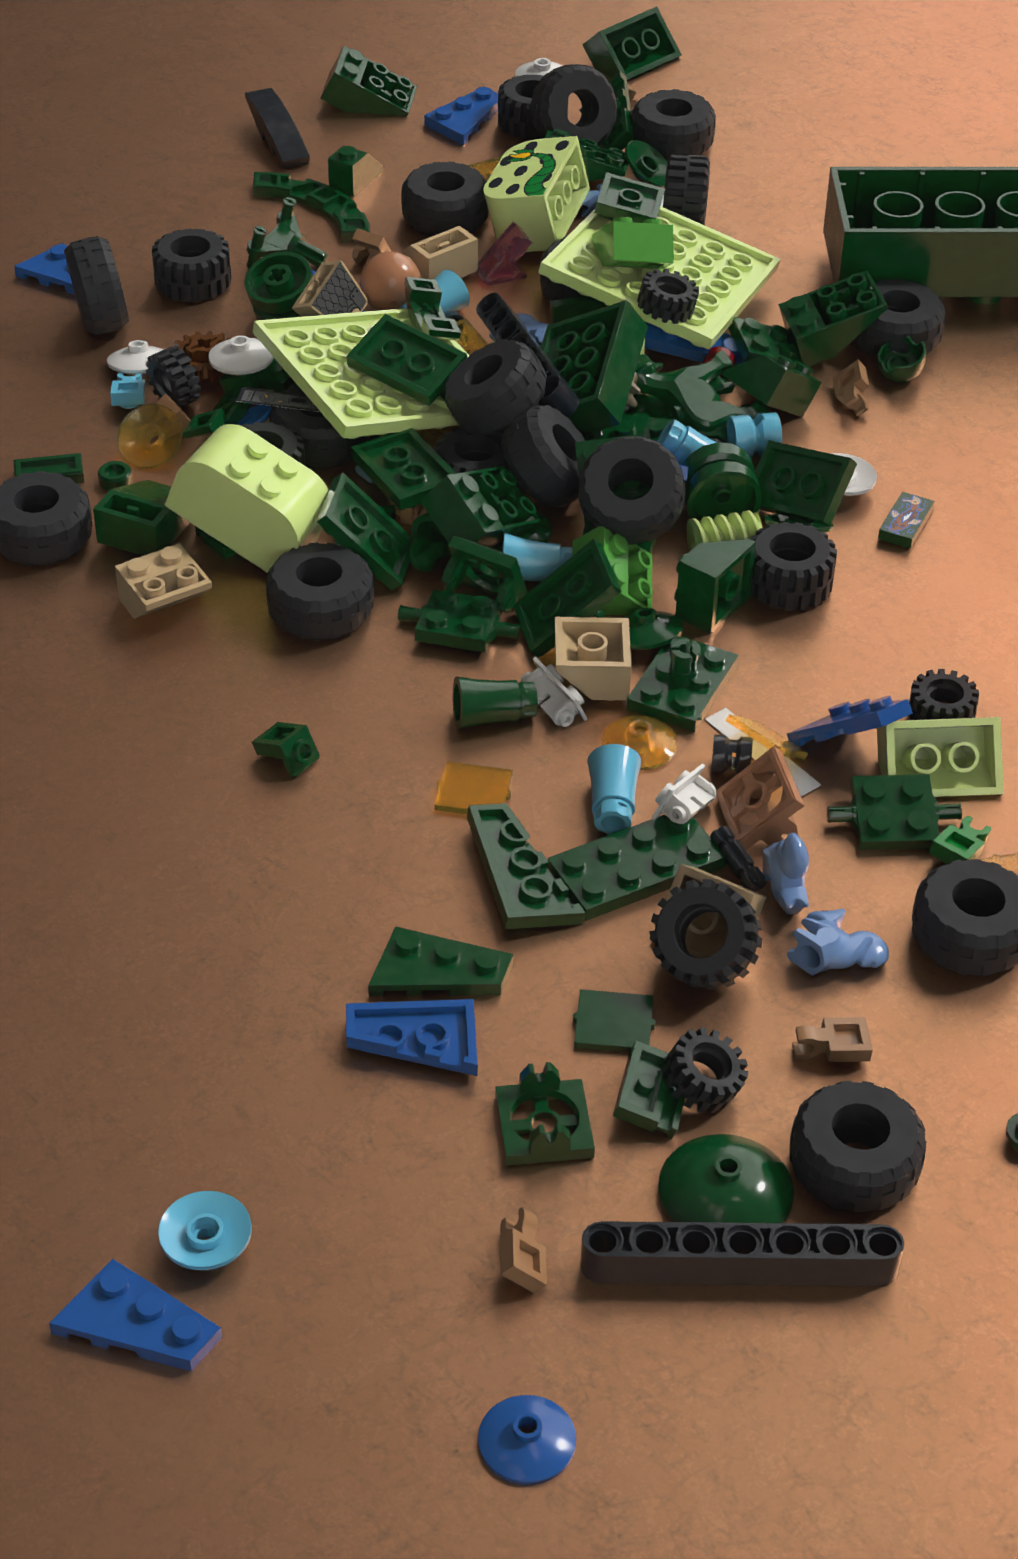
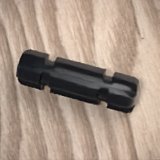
M721 826L718 830H714L710 834V838L726 858V864L737 879L742 880L741 884L743 887L754 892L763 889L766 885L764 874L758 867L754 866L755 862L741 843L734 839L735 835L729 827Z

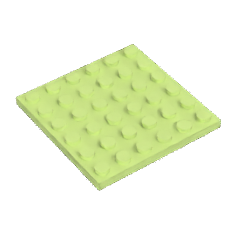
M660 206L657 219L662 220V224L673 225L674 263L663 269H669V272L673 274L674 271H678L681 277L687 275L689 281L694 280L696 287H699V296L691 319H687L684 323L679 320L678 324H672L671 320L664 323L662 318L652 319L651 313L648 315L644 314L643 309L638 307L637 302L644 275L648 271L653 272L654 269L602 265L592 242V234L602 229L603 225L610 224L613 220L594 213V209L541 262L538 273L548 277L552 282L564 284L577 290L581 295L590 296L604 302L607 306L627 300L644 322L653 324L668 334L684 338L697 347H704L710 350L732 324L733 319L738 317L777 271L781 259Z
M407 308L254 321L252 333L343 438L355 439L368 435L383 436L410 428L417 431L431 428L443 429L459 425L449 411L445 400L440 395L428 406L347 365L346 356L384 314L412 326ZM438 339L467 353L455 340Z

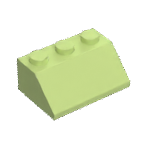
M1001 717L903 720L877 728L878 763L881 775L929 774L934 797L1004 794Z

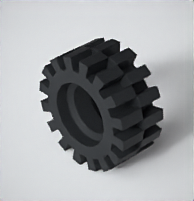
M654 269L653 272L648 271L643 277L637 298L638 307L643 309V313L646 315L651 313V318L657 320L659 317L662 318L664 323H667L668 320H671L672 324H678L679 320L684 323L692 317L699 296V287H696L694 280L689 281L687 275L679 276L680 272L674 271L673 274L669 272V269H663V272L659 269Z
M171 346L148 356V361L145 364L148 368L146 369V375L150 377L148 382L150 386L153 385L155 396L158 395L160 399L167 394L180 408L197 401L200 397L198 392H201V387L197 384L200 382L199 376H195L196 368L195 366L191 367V359L189 356L185 357V352L182 349L179 350L177 346Z
M938 669V674H935L933 670L926 671V676L920 674L917 676V680H914L912 683L909 704L913 714H910L909 717L914 720L975 718L979 701V689H976L977 685L974 681L968 683V676L963 674L960 678L957 677L958 671L951 670L950 674H945V669ZM937 701H945V702H949V703H951V704L940 703V702H937Z
M699 1028L696 1033L694 1029L687 1031L665 1057L663 1062L665 1066L662 1068V1075L668 1076L664 1082L666 1087L676 1088L672 1096L676 1100L683 1096L686 1099L684 1106L689 1109L693 1104H697V1112L704 1113L708 1107L711 1113L718 1112L720 1108L724 1109L727 1107L748 1078V1071L744 1070L748 1065L746 1059H738L742 1054L739 1046L732 1049L729 1045L733 1040L728 1036L723 1041L720 1040V1032L714 1029L709 1035H707L706 1028ZM693 1061L700 1062L709 1067L717 1080L703 1075L696 1068Z

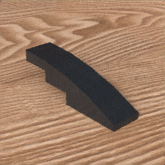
M272 88L246 92L245 98L262 140L266 139L271 153L276 154L281 168L285 169L309 164L310 155L291 115Z

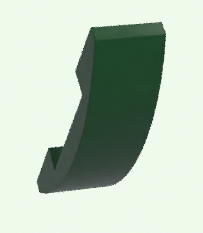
M406 276L404 282L405 296L412 326L436 339L459 340L461 332L455 319L446 318L440 306L442 291L437 281Z
M260 371L245 375L225 373L219 381L225 391L224 395L212 411L195 415L182 432L184 438L201 437L212 434L220 426L237 424L246 414L251 403L236 402V399L242 387L257 389Z

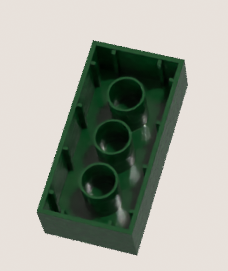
M830 167L823 233L834 283L846 279L853 274L868 270L875 283L885 279L914 281L932 289L933 293L937 294L939 298L967 297L979 304H993L1000 301L1002 297H1018V167Z

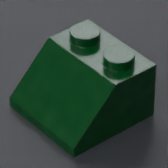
M762 355L727 368L722 374L767 406L801 417L804 416L822 384L821 381L812 376L813 369L798 361L794 363L781 355H778L777 359Z
M751 539L699 543L688 554H683L676 567L678 584L674 594V600L676 601L675 615L681 620L710 634L715 631L750 598L756 542Z

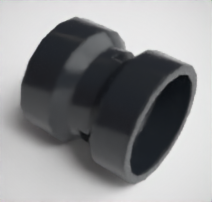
M714 734L711 772L723 773L726 770H735L738 774L749 766L752 759L753 737H740L738 740H731L726 735Z

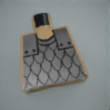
M341 260L322 262L292 309L302 317L362 312L367 305V297Z

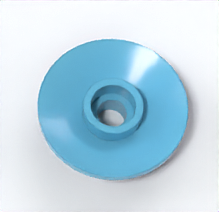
M217 1191L195 1192L178 1199L165 1211L158 1229L159 1242L166 1256L174 1263L192 1270H211L229 1264L245 1250L252 1233L250 1215L244 1205L236 1198ZM205 1237H210V1238H211V1239H207V1240H201L202 1238H205Z

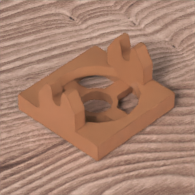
M775 746L716 791V797L726 823L735 835L734 839L738 840L745 850L749 849L759 840L771 846L776 842L784 840L782 834L796 833L798 835L797 825L792 815L804 807V803L783 753ZM782 786L781 801L775 808L769 811L767 804L771 794ZM750 798L760 799L758 803L749 805ZM750 811L756 812L758 821L752 825H746L741 823L739 818Z

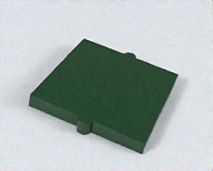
M580 989L578 1012L573 1014V1023L576 1024L574 1048L630 1052L636 1040L650 1045V1033L655 1029L656 1021L652 1019L653 995Z

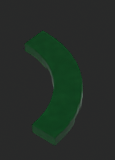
M254 172V197L280 199L291 197L298 203L318 210L335 224L339 231L341 242H354L352 238L357 228L371 232L365 213L360 212L357 204L339 190L309 178L305 181L291 179L290 174Z

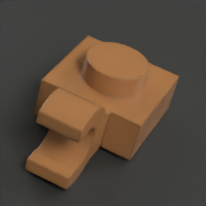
M856 360L832 379L835 397L847 407L852 404L855 414L860 416L869 409V405L862 394L869 387L866 367L859 360Z
M865 1017L823 1018L821 1028L812 1026L796 1027L797 1042L792 1043L795 1059H811L822 1052H826L828 1062L870 1061L873 1048Z
M521 1207L518 1209L519 1219L517 1224L506 1217L502 1219L500 1224V1273L502 1276L535 1293L547 1285L546 1247L536 1241L537 1216Z

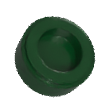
M111 461L103 464L98 469L99 485L109 491L110 489L132 484L131 467L121 461Z

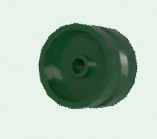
M290 251L275 252L260 258L247 271L244 285L257 320L286 318L288 315L302 317L292 307L313 277L310 264L302 255Z
M717 442L708 444L692 452L682 463V465L688 467L687 481H685V503L691 519L696 518L700 522L706 516H710L714 520L715 516L720 514L727 518L730 513L734 512L741 515L743 511L750 510L753 514L759 511L762 501L761 489L755 475L752 460L744 449L732 443Z

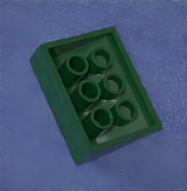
M627 300L548 325L541 348L579 398L578 408L568 417L579 431L596 432L621 424L648 325Z

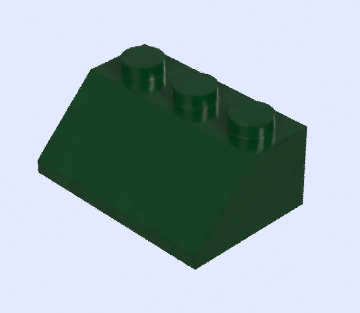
M657 6L599 31L582 44L595 70L611 78L621 71L627 77V81L682 55Z

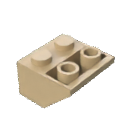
M461 226L412 244L401 252V254L412 259L419 269L421 278L434 280L443 270H451L460 278L478 271V239Z
M180 543L138 558H133L130 561L115 566L119 600L134 619L197 597L212 588L211 580Z

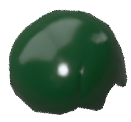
M910 336L903 339L910 346V350L907 353L900 354L892 349L890 352L889 347L893 341L883 344L877 353L876 360L879 371L891 381L906 383L918 377L925 367V343L921 341L919 344H916Z

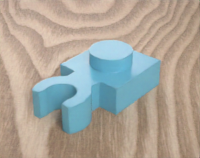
M119 372L117 374L118 381H112L110 392L111 405H120V407L126 409L145 405L146 386L145 380H142V374L128 377L124 376V373Z

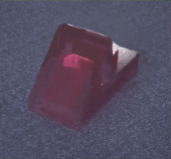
M512 222L478 261V271L476 272L486 285L490 286L527 277L526 273L517 263V260L525 254L532 241L519 225Z

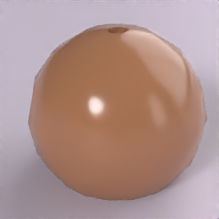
M386 251L372 257L363 267L360 287L367 297V303L376 310L399 309L406 303L405 277L421 278L418 267L410 257L398 252Z

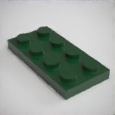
M666 815L547 858L549 861V871L555 879H562L569 889L568 897L573 904L579 903L585 911V921L670 889L680 864L713 873L725 868L726 858L694 817L684 824L672 822Z

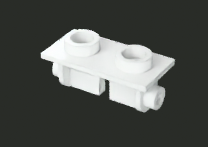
M534 657L533 661L537 669L533 672L525 673L521 677V682H534L537 689L538 705L541 704L542 710L558 726H569L577 714L586 721L588 718L581 708L585 701L572 685L566 688L562 684L564 679L556 672V668L552 664L545 667Z
M701 764L691 773L685 770L673 785L668 783L655 799L659 806L651 817L653 820L661 814H665L672 822L684 824L715 799V786L700 775L705 765Z

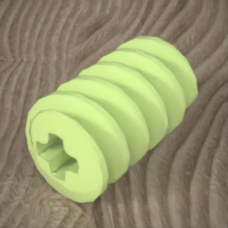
M748 510L743 511L741 515L736 512L730 513L727 518L723 514L716 515L714 520L710 516L703 517L700 522L696 518L689 519L686 528L689 552L699 543L750 539L757 530L763 528L759 514L757 512L753 514Z

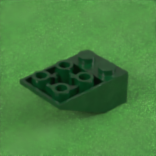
M343 46L330 70L320 98L344 112L407 116L417 86L408 78L398 76L389 71L383 64L367 59L358 50Z
M554 129L553 131L548 130L545 138L570 137V134L560 129ZM582 138L579 141L588 181L604 179L606 172L625 176L628 167L625 152L616 148L606 150L597 147L598 144L595 141Z
M868 270L853 274L846 279L830 285H824L817 290L793 297L786 302L778 304L785 329L789 331V335L798 349L801 359L808 367L834 358L888 309L886 301Z
M505 466L446 475L420 500L448 543H450L453 536H458L491 548L503 542L504 533L516 536L542 522L536 513L534 504L525 497L517 485L515 476Z
M150 480L110 489L93 508L98 543L143 556L171 546L190 522L165 506L171 486Z

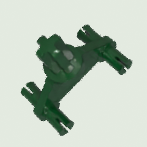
M286 197L283 200L282 211L278 212L276 218L278 225L266 237L267 230L264 227L256 226L253 229V237L248 241L246 248L249 254L246 263L248 269L263 256L285 251L302 255L310 264L318 268L322 262H326L328 255L307 243L306 236L300 233L296 216L294 215L295 199Z

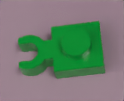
M967 816L963 818L960 828L950 824L934 839L929 854L941 859L945 864L956 860L967 861L977 859L988 840L991 827L985 826L982 830H976L971 827L973 818Z

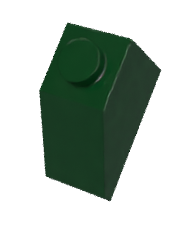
M343 145L328 158L329 186L352 197L356 196L384 172V166L374 157L352 146Z

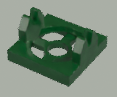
M453 536L448 545L452 557L447 563L441 579L442 582L446 583L444 586L445 590L454 591L462 583L497 596L496 602L500 603L499 610L506 613L514 607L515 603L528 594L516 557L467 539ZM486 565L491 566V567L494 568L496 571L490 569V568L487 567ZM472 567L479 569L483 574L473 571Z
M546 1062L541 1073H536L534 1065L528 1064L519 1074V1084L495 1086V1098L506 1166L594 1158L595 1146L582 1079L560 1081L559 1070L551 1062ZM559 1099L564 1101L574 1110L575 1114L559 1116L555 1111L549 1109L547 1100ZM533 1101L535 1111L527 1119L512 1120V1114L520 1104ZM539 1118H549L556 1125L553 1131L546 1133L543 1124L538 1125L534 1129L532 1123ZM576 1129L573 1135L570 1136L569 1130ZM528 1133L529 1141L522 1139L518 1134Z

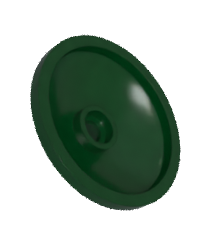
M712 1134L692 1139L679 1146L670 1154L660 1171L658 1198L660 1206L669 1222L786 1223L792 1209L794 1188L791 1176L784 1163L764 1145L742 1136Z

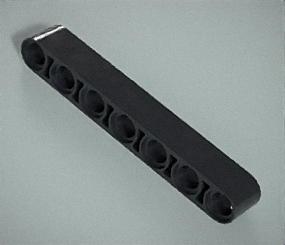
M492 292L483 297L477 305L476 312L496 341L499 342L500 340L507 339L509 341L515 340L525 343L534 352L544 368L547 379L545 394L540 402L543 405L556 408L567 418L571 416L579 406V398L518 315L497 292Z
M601 1221L587 1226L583 1231L580 1267L587 1279L596 1283L886 1286L893 1283L898 1277L904 1250V1239L897 1229L882 1224Z

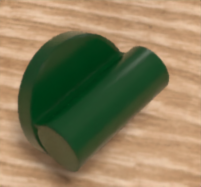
M426 537L415 538L411 542L409 549V560L413 567L419 572L432 570L435 566L436 558L447 549L446 543L441 539H437L432 543Z

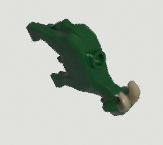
M724 351L718 352L707 363L684 367L667 373H656L663 368V364L655 363L647 355L641 354L626 405L635 408L637 401L632 393L653 395L665 404L668 409L669 419L678 420L685 427L690 426L710 439L716 438L723 441L727 438V421L730 416L749 415L753 420L757 414L770 413L763 402L758 399L751 406L745 404L741 407L721 401L719 395L732 393L735 387L732 381L728 382L724 377L718 376L723 374L725 369L733 365Z

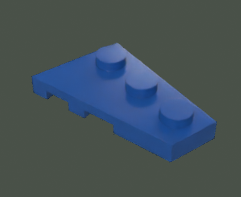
M479 87L475 91L458 97L455 101L425 114L424 125L464 146L468 142V136L471 133L476 134L480 130V124L483 121H489L498 112V93L488 87Z
M64 243L55 245L51 249L14 266L16 277L26 279L28 275L36 277L39 284L49 286L55 283L65 286V292L75 294L64 254V249L67 245Z
M885 696L873 701L864 699L853 704L844 702L829 708L830 715L787 733L791 748L802 746L813 739L819 742L843 733L850 735L880 728L913 714L908 699L892 701L891 696Z
M474 999L346 1004L347 1048L478 1076Z
M114 1259L49 1323L51 1334L64 1338H67L69 1334L90 1339L91 1345L105 1349H108L110 1345L135 1351L139 1358L191 1372L222 1339L221 1327Z

